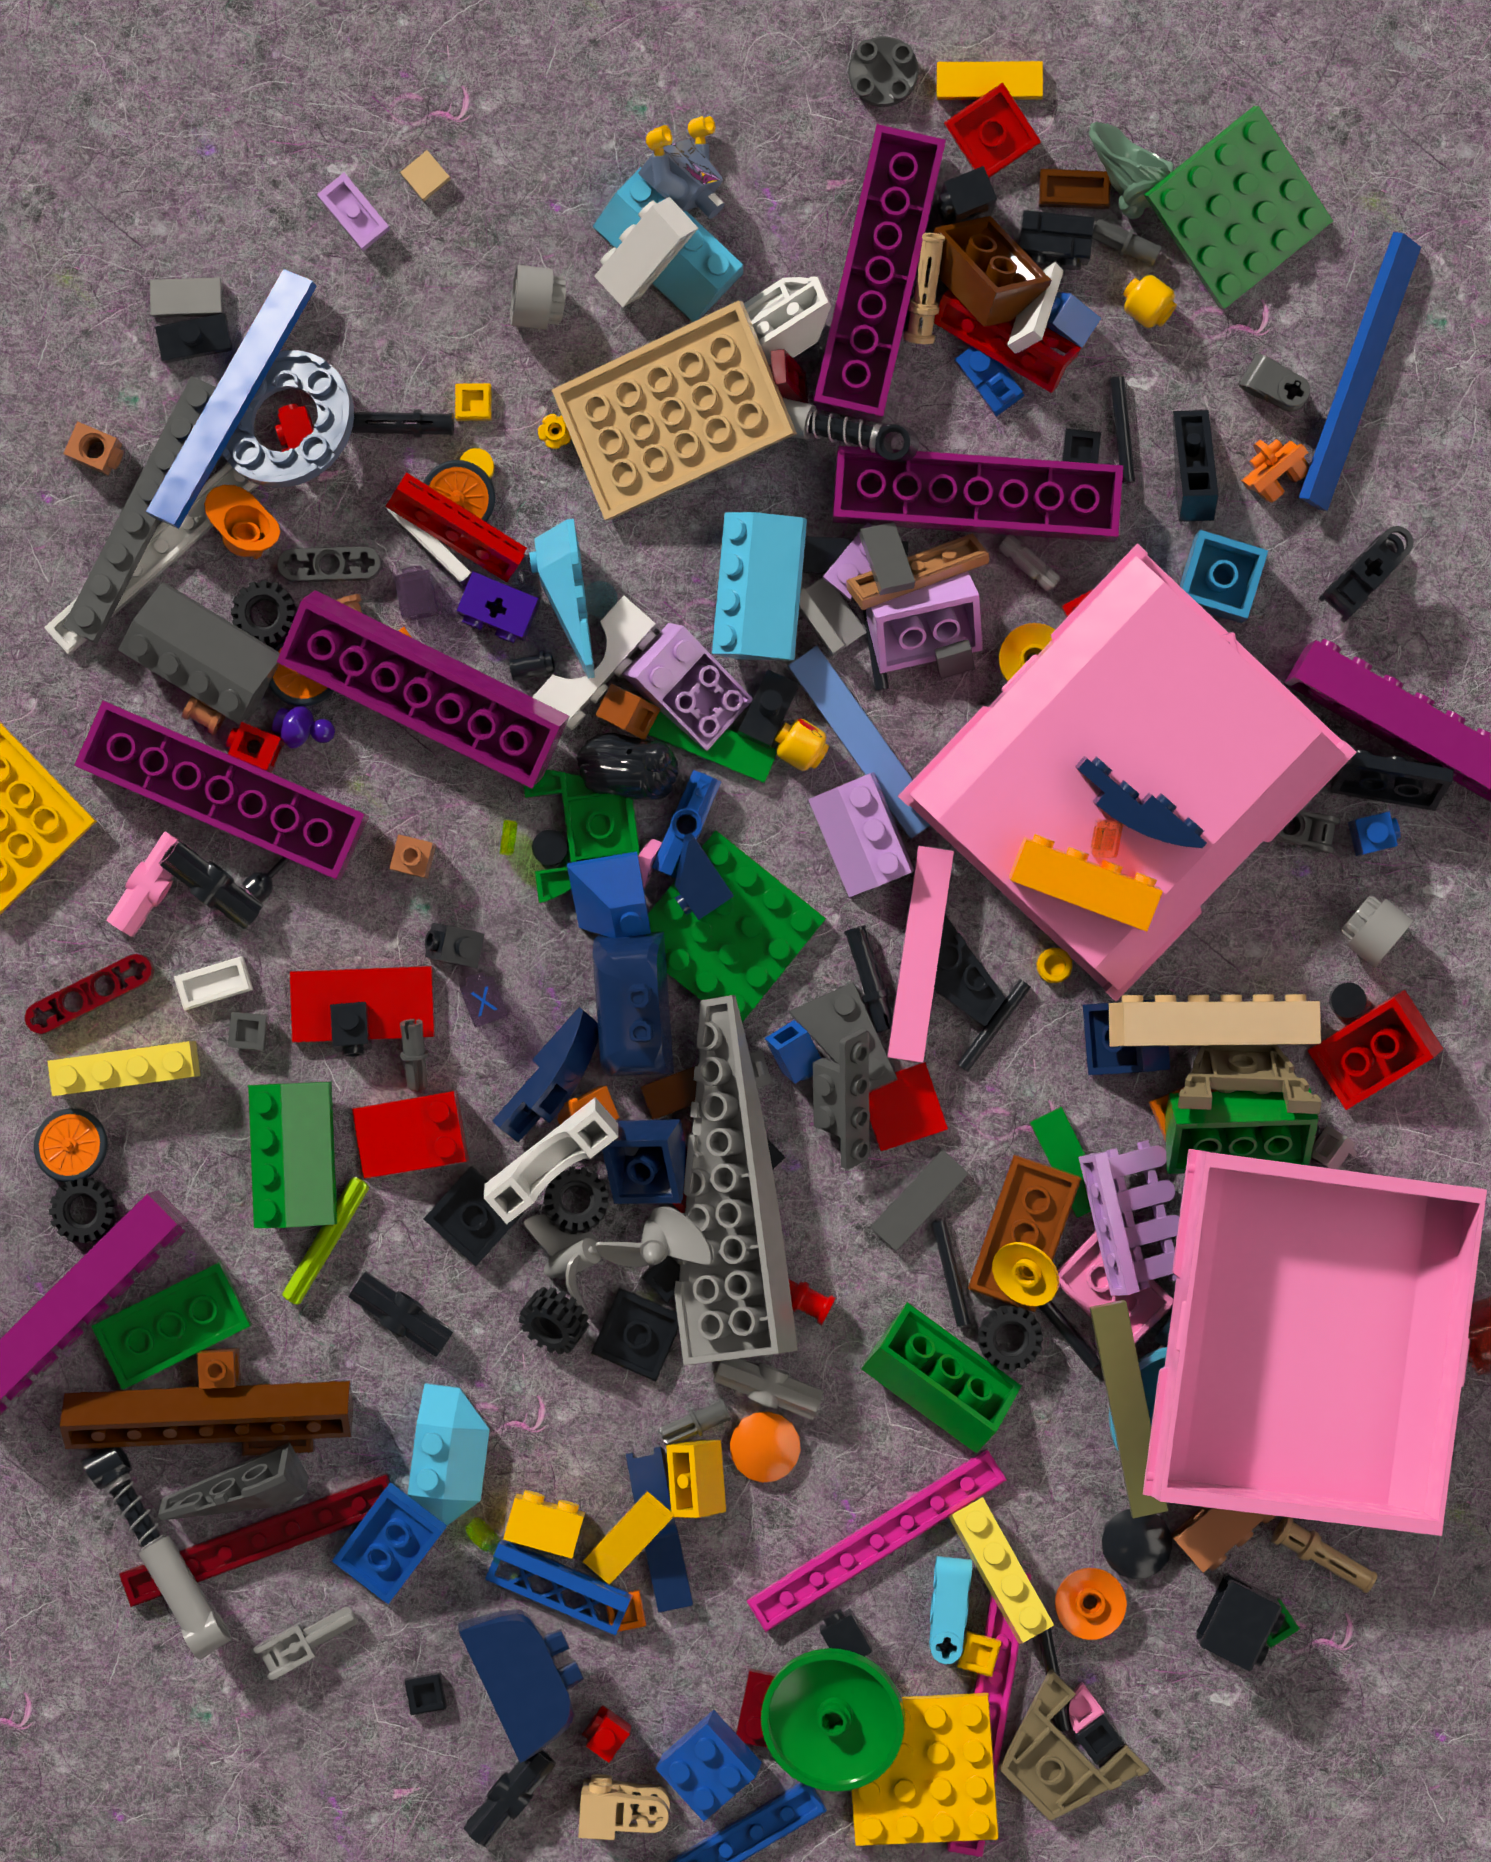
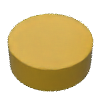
M479 448L469 449L460 457V460L479 466L490 479L492 478L495 466L492 457L485 450Z
M1060 948L1044 950L1036 962L1039 976L1049 983H1059L1066 980L1071 974L1073 967L1070 955Z

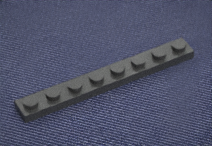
M193 376L190 377L63 625L66 630L98 644L160 523V520L151 517L146 510L216 389L215 386Z

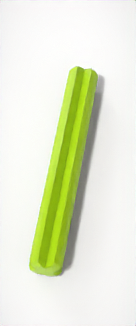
M357 1177L350 1179L336 1203L337 1224L323 1225L283 1291L282 1296L287 1301L295 1305L301 1304L368 1192L369 1185L365 1181Z

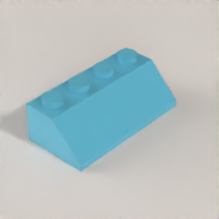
M641 167L614 194L593 225V228L616 248L622 243L619 239L621 234L631 225H637L641 220L638 216L639 212L649 202L654 200L656 203H659L665 199L638 174ZM683 211L699 229L652 284L687 318L694 322L699 320L743 275V264L687 211Z
M725 512L712 654L736 660L794 661L807 527L806 518L758 512Z

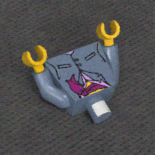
M700 116L689 122L688 132L695 139V143L691 139L672 143V133L667 125L650 131L646 136V143L654 152L638 174L665 199L670 197L682 211L699 207L709 219L715 217L725 204L714 193L721 185L723 179L710 163L709 144H706L705 136L715 132L714 119L711 116L705 118Z

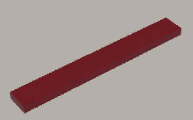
M388 1473L181 1549L179 1553L196 1582L204 1581L360 1523L391 1482ZM144 1564L119 1573L130 1607L163 1596Z

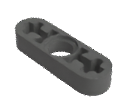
M370 547L288 549L278 559L280 574L286 580L294 583L367 581L377 577L382 569L380 556ZM344 554H350L349 560L351 562L362 561V555L368 554V558L371 561H375L374 566H369L367 573H363L362 569L358 566H349L351 574H345L347 563ZM309 555H315L313 559L315 575H310V568H299L296 575H292L291 570L285 568V565L291 563L294 556H297L298 561L301 563H311ZM327 555L338 557L340 561L338 571L330 575L323 573L320 569V562L323 557Z

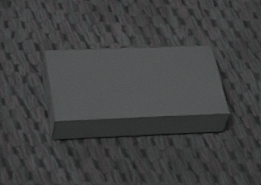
M895 522L860 529L859 536L879 594L885 595L913 589L915 579Z

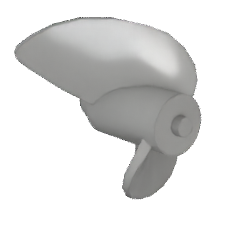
M666 1206L656 1207L651 1212L650 1217L644 1224L641 1243H596V1249L603 1258L623 1266L643 1267L649 1264L656 1265L667 1256L709 1265L712 1261L708 1241L701 1230L681 1212Z
M541 1214L525 1219L523 1222L524 1227L550 1255L549 1261L543 1269L544 1274L549 1278H566L569 1294L577 1300L575 1305H582L585 1309L582 1314L589 1315L577 1285L576 1273L600 1262L601 1255L596 1249V1243L599 1241L590 1231L586 1233L577 1232V1234H570L571 1232L566 1230L565 1232L560 1231L557 1225L553 1226L548 1215Z

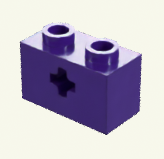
M472 571L456 611L459 615L463 616L462 623L482 630L483 625L496 630L494 636L514 644L516 638L525 641L540 605V600L537 597ZM499 602H502V606L506 611L505 615L498 613L496 618H492L493 614L488 609L489 606H497Z

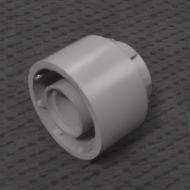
M517 264L511 293L510 326L546 330L548 324L557 325L561 323L566 297V280L561 276H554L553 269Z
M1371 896L1364 901L1344 925L1342 934L1351 940L1347 946L1375 968L1414 920L1388 899L1381 903L1374 896Z

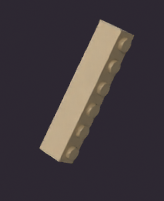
M1273 994L1253 995V1001H1242V995H1220V1002H1209V995H1187L1188 1002H1176V995H1155V1002H1143V995H1122V1002L1109 1003V1047L1321 1044L1320 1001H1307L1306 994L1285 995V1001H1274Z

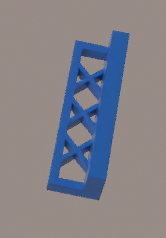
M502 1538L495 1550L494 1558L485 1580L616 1636L633 1595ZM501 1560L517 1566L521 1575L508 1580L496 1575V1571ZM538 1575L552 1582L554 1589L540 1594L533 1590L528 1577ZM524 1580L526 1587L519 1585L516 1582ZM570 1589L584 1595L587 1603L576 1608L568 1606L561 1591ZM556 1594L559 1601L554 1600L549 1596ZM603 1603L618 1610L613 1625L598 1618L594 1605ZM589 1608L592 1615L582 1612V1610Z

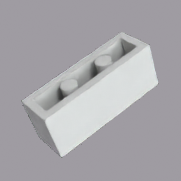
M670 197L659 203H656L654 200L649 202L639 212L638 216L641 220L637 225H631L621 234L619 239L622 243L618 248H612L600 260L603 266L594 277L622 307L639 299L699 229Z

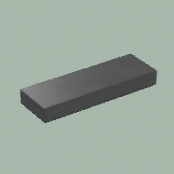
M942 1149L873 1222L870 1228L897 1251L969 1173Z

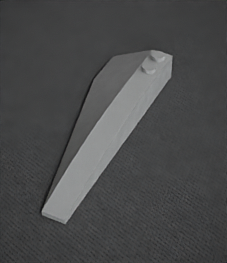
M730 995L701 1000L697 1048L700 1049L699 1062L694 1070V1081H697L695 1102L691 1103L690 1117L694 1118L692 1135L688 1137L684 1194L687 1197L685 1213L682 1214L689 1218L704 1234L711 1250L712 1261L709 1265L677 1260V1264H680L679 1281L675 1283V1302L683 1365L798 1351L773 1169L758 1090L736 996Z

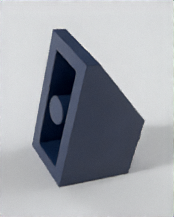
M691 833L684 836L675 887L680 895L675 897L686 916L693 912L696 918L700 920L734 895Z

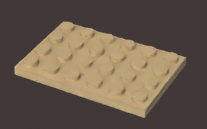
M739 300L552 389L604 520L614 519L797 434L778 386L775 385L771 369L744 303Z

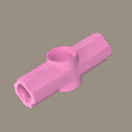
M166 831L163 833L146 861L141 862L129 877L125 886L127 890L106 921L127 935L135 936L152 908L157 907L162 902L172 886L173 880L171 879L173 875L161 867L159 862L169 847L179 839Z

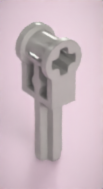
M346 1606L305 1629L302 1628L299 1622L260 1643L253 1650L255 1654L261 1655L269 1671L267 1676L271 1681L316 1656L315 1647L356 1626L357 1618L353 1610Z

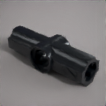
M177 840L169 847L159 862L161 867L188 886L187 889L198 900L210 908L215 907L243 929L251 925L263 907L262 903L234 883V878L212 861L208 863L180 840Z
M367 1271L364 1272L348 1296L353 1302L379 1318L378 1321L384 1327L402 1338L406 1336L435 1357L438 1356L454 1332L449 1326H446L439 1319L424 1311V1307L418 1301L400 1290L396 1292Z
M542 1749L521 1764L518 1761L509 1773L505 1772L486 1795L487 1799L467 1820L463 1828L476 1843L487 1848L510 1819L514 1820L530 1802L534 1795L532 1793L556 1765V1762L545 1750Z

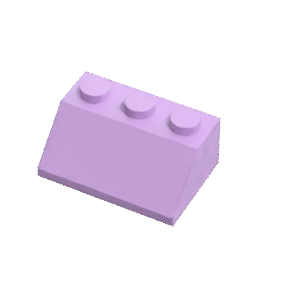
M968 571L866 609L867 622L880 673L936 661L934 651L936 648L963 640H969L972 653L983 650L980 598Z
M874 772L808 799L849 897L883 885L915 870Z

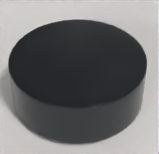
M544 830L534 838L532 852L540 863L552 866L564 860L568 852V844L565 837L558 831Z
M1341 983L1331 991L1329 1004L1336 1015L1343 1018H1353L1364 1010L1366 995L1364 990L1355 983Z

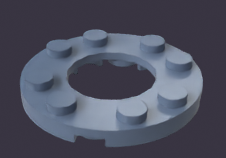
M280 351L222 452L224 458L242 477L265 487H291L317 477L335 462L344 450L351 435L354 421V404L348 385L336 369L323 358L305 351ZM286 389L302 390L309 394L317 405L318 413L317 422L312 434L306 436L295 449L289 448V450L283 452L268 450L262 446L255 437L254 420L257 410L262 403L274 393Z

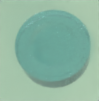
M596 581L589 584L585 589L587 612L594 617H605L618 602L616 590L607 582Z

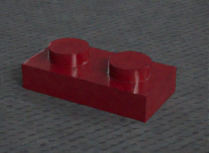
M785 349L771 351V364H769V367L782 398L808 404L806 372Z
M749 1668L736 1734L746 1744L768 1748L762 1732L761 1711L766 1692L776 1676L774 1673Z

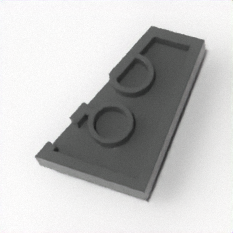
M854 982L789 1011L795 1020L808 1031L811 1037L838 1064H840V1040L860 1029L868 1031L869 1093L898 1080Z

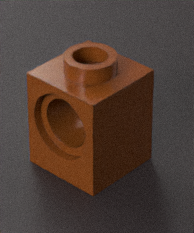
M611 683L595 715L638 738L646 739L661 709Z
M239 1348L204 1349L197 1353L199 1389L233 1388L241 1383Z

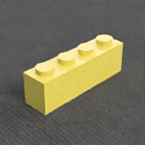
M196 1041L47 1061L52 1096L201 1076Z
M982 1497L950 1515L951 1523L1017 1642L1022 1644L1054 1626L984 1498Z

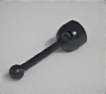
M283 857L268 873L255 872L248 876L241 884L260 903H263L273 891L272 878L290 859Z

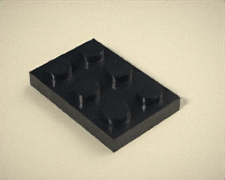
M1355 750L1357 753L1334 775L1330 793L1435 811L1452 784L1454 769L1443 768L1442 765L1433 762L1420 764L1409 762L1407 759L1399 756L1387 758L1372 755V753L1365 750Z

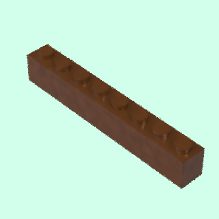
M350 1381L258 1384L211 1389L187 1387L64 1393L60 1431L65 1450L343 1438L352 1436L354 1403Z

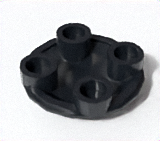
M1126 1509L1115 1515L1104 1525L1101 1540L1103 1555L1109 1566L1119 1575L1131 1579L1148 1578L1158 1573L1169 1561L1172 1551L1171 1532L1165 1521L1157 1514L1132 1518L1130 1509Z

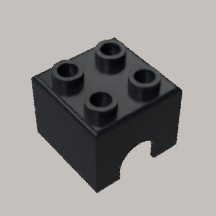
M1225 1573L1195 1636L1202 1648L1247 1671H1252L1254 1665L1260 1667L1263 1664L1269 1651V1647L1265 1645L1271 1632L1274 1634L1278 1633L1285 1614L1281 1613L1282 1607L1274 1596L1229 1573Z

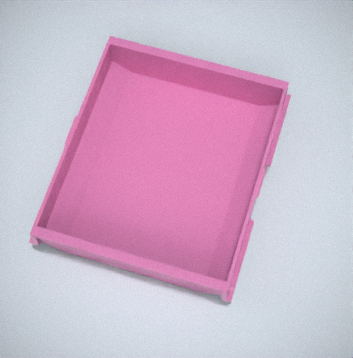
M1138 543L1051 634L1052 640L1038 655H1033L1002 687V693L989 707L982 706L898 795L907 806H911L1061 949L1066 951L1116 1002L1202 913L1200 906L1263 841L1271 842L1357 753L1347 742L1342 741L1238 641L1239 652L1235 650L1221 636L1228 632L1165 573ZM1084 756L1091 762L1097 756L1113 770L1108 777L1118 785L1124 780L1140 794L1136 799L1138 803L1148 793L1152 794L1155 798L1162 793L1177 807L1173 814L1183 822L1189 817L1204 830L1200 837L1207 844L1203 848L1183 847L1162 842L1127 827L1093 802L1102 790L1075 766ZM1034 834H1038L1055 841L1053 848L1067 852L1068 847H1073L1088 853L1087 860L1101 865L1104 859L1122 866V874L1135 878L1136 873L1139 872L1157 879L1155 886L1160 887L1163 892L1148 931L1146 932L1011 881L1009 874L1023 838L1033 839Z
M1188 1149L1172 1273L1177 1276L1165 1367L1160 1369L1158 1374L1143 1495L1152 1496L1160 1502L1442 1536L1461 1387L1464 1386L1469 1352L1470 1339L1468 1338L1487 1190L1477 1187H1464Z

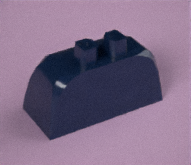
M652 932L650 934L622 938L597 936L593 942V968L602 1072L608 1076L674 1073L664 932Z
M513 1609L498 1611L458 1623V1629L521 1764L555 1741L569 1728L573 1721L574 1712L568 1689L577 1685L584 1678L576 1660L557 1668L552 1658L570 1649L562 1630L550 1632L542 1636L528 1613L523 1610Z

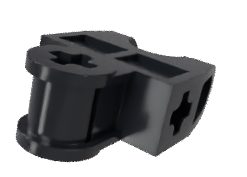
M1393 526L1387 529L1330 584L1318 599L1321 602L1325 600L1342 616L1340 620L1345 623L1369 598L1370 593L1411 552L1414 544L1411 533L1401 526ZM1392 533H1399L1405 538V549L1402 540L1397 535ZM1387 540L1392 541L1396 545L1397 553L1389 550L1386 543ZM1367 568L1370 570L1368 576L1365 574Z

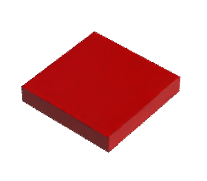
M1003 82L943 123L972 169L984 166L988 178L1041 143Z
M926 1062L896 1071L895 1074L898 1080L869 1093L870 1122L880 1152L948 1129Z

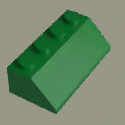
M332 1081L248 1085L254 1228H289L337 1224Z
M1252 1091L1212 1092L1211 1110L1178 1108L1179 1093H1169L1165 1115L1168 1174H1182L1186 1172L1188 1149L1310 1165L1319 1120L1318 1115L1287 1113L1283 1092H1270L1263 1095Z
M908 1302L903 1306L874 1346L861 1368L869 1376L975 1453L997 1432L1022 1385Z

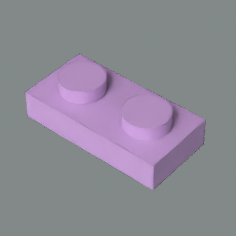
M345 172L317 194L318 198L362 251H365L390 230L387 223Z
M867 523L863 528L872 527V525ZM860 532L823 576L827 583L849 601L853 597L847 590L846 580L871 571L859 536Z

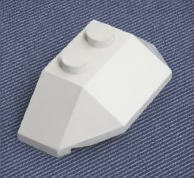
M818 277L782 278L744 303L768 364H771V351L785 349L794 358L819 341L831 308V303Z

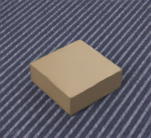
M428 150L400 172L401 176L423 202L451 180L450 176Z

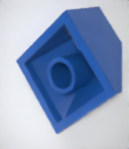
M637 851L567 863L579 928L610 938L632 937L651 933Z

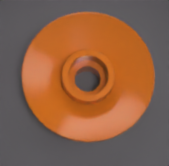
M1099 1568L1076 1570L1069 1574L1058 1587L1055 1597L1057 1617L1063 1627L1078 1638L1096 1640L1110 1635L1120 1626L1126 1613L1127 1601L1124 1589L1120 1582L1105 1570ZM1088 1595L1096 1598L1095 1605L1090 1608L1083 1605V1600Z

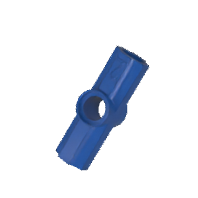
M693 770L653 863V869L676 878L684 836H686L677 830V821L686 815L695 818L697 828L691 834L697 840L720 788L721 781Z

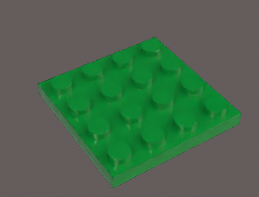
M1253 106L1144 194L1217 306L1221 309L1227 308L1333 222L1331 216L1259 106Z
M715 830L701 848L734 896L698 920L693 912L686 916L676 901L675 897L680 895L675 887L674 881L648 913L651 933L664 932L667 973L700 1000L735 995L743 1023L826 918Z

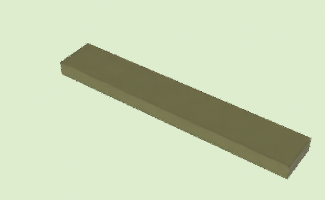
M1120 1300L1090 1307L1131 1516L1132 1518L1166 1512L1168 1511L1167 1502H1160L1152 1496L1143 1495L1151 1422L1127 1302Z

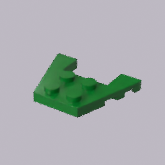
M546 769L543 778L533 788L523 784L525 798L562 794L571 862L636 851L638 855L640 854L633 799L592 792L585 787L581 776ZM567 867L535 871L539 903H546L572 890Z

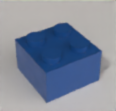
M713 1710L662 1754L655 1769L704 1822L757 1776L762 1762L719 1714Z

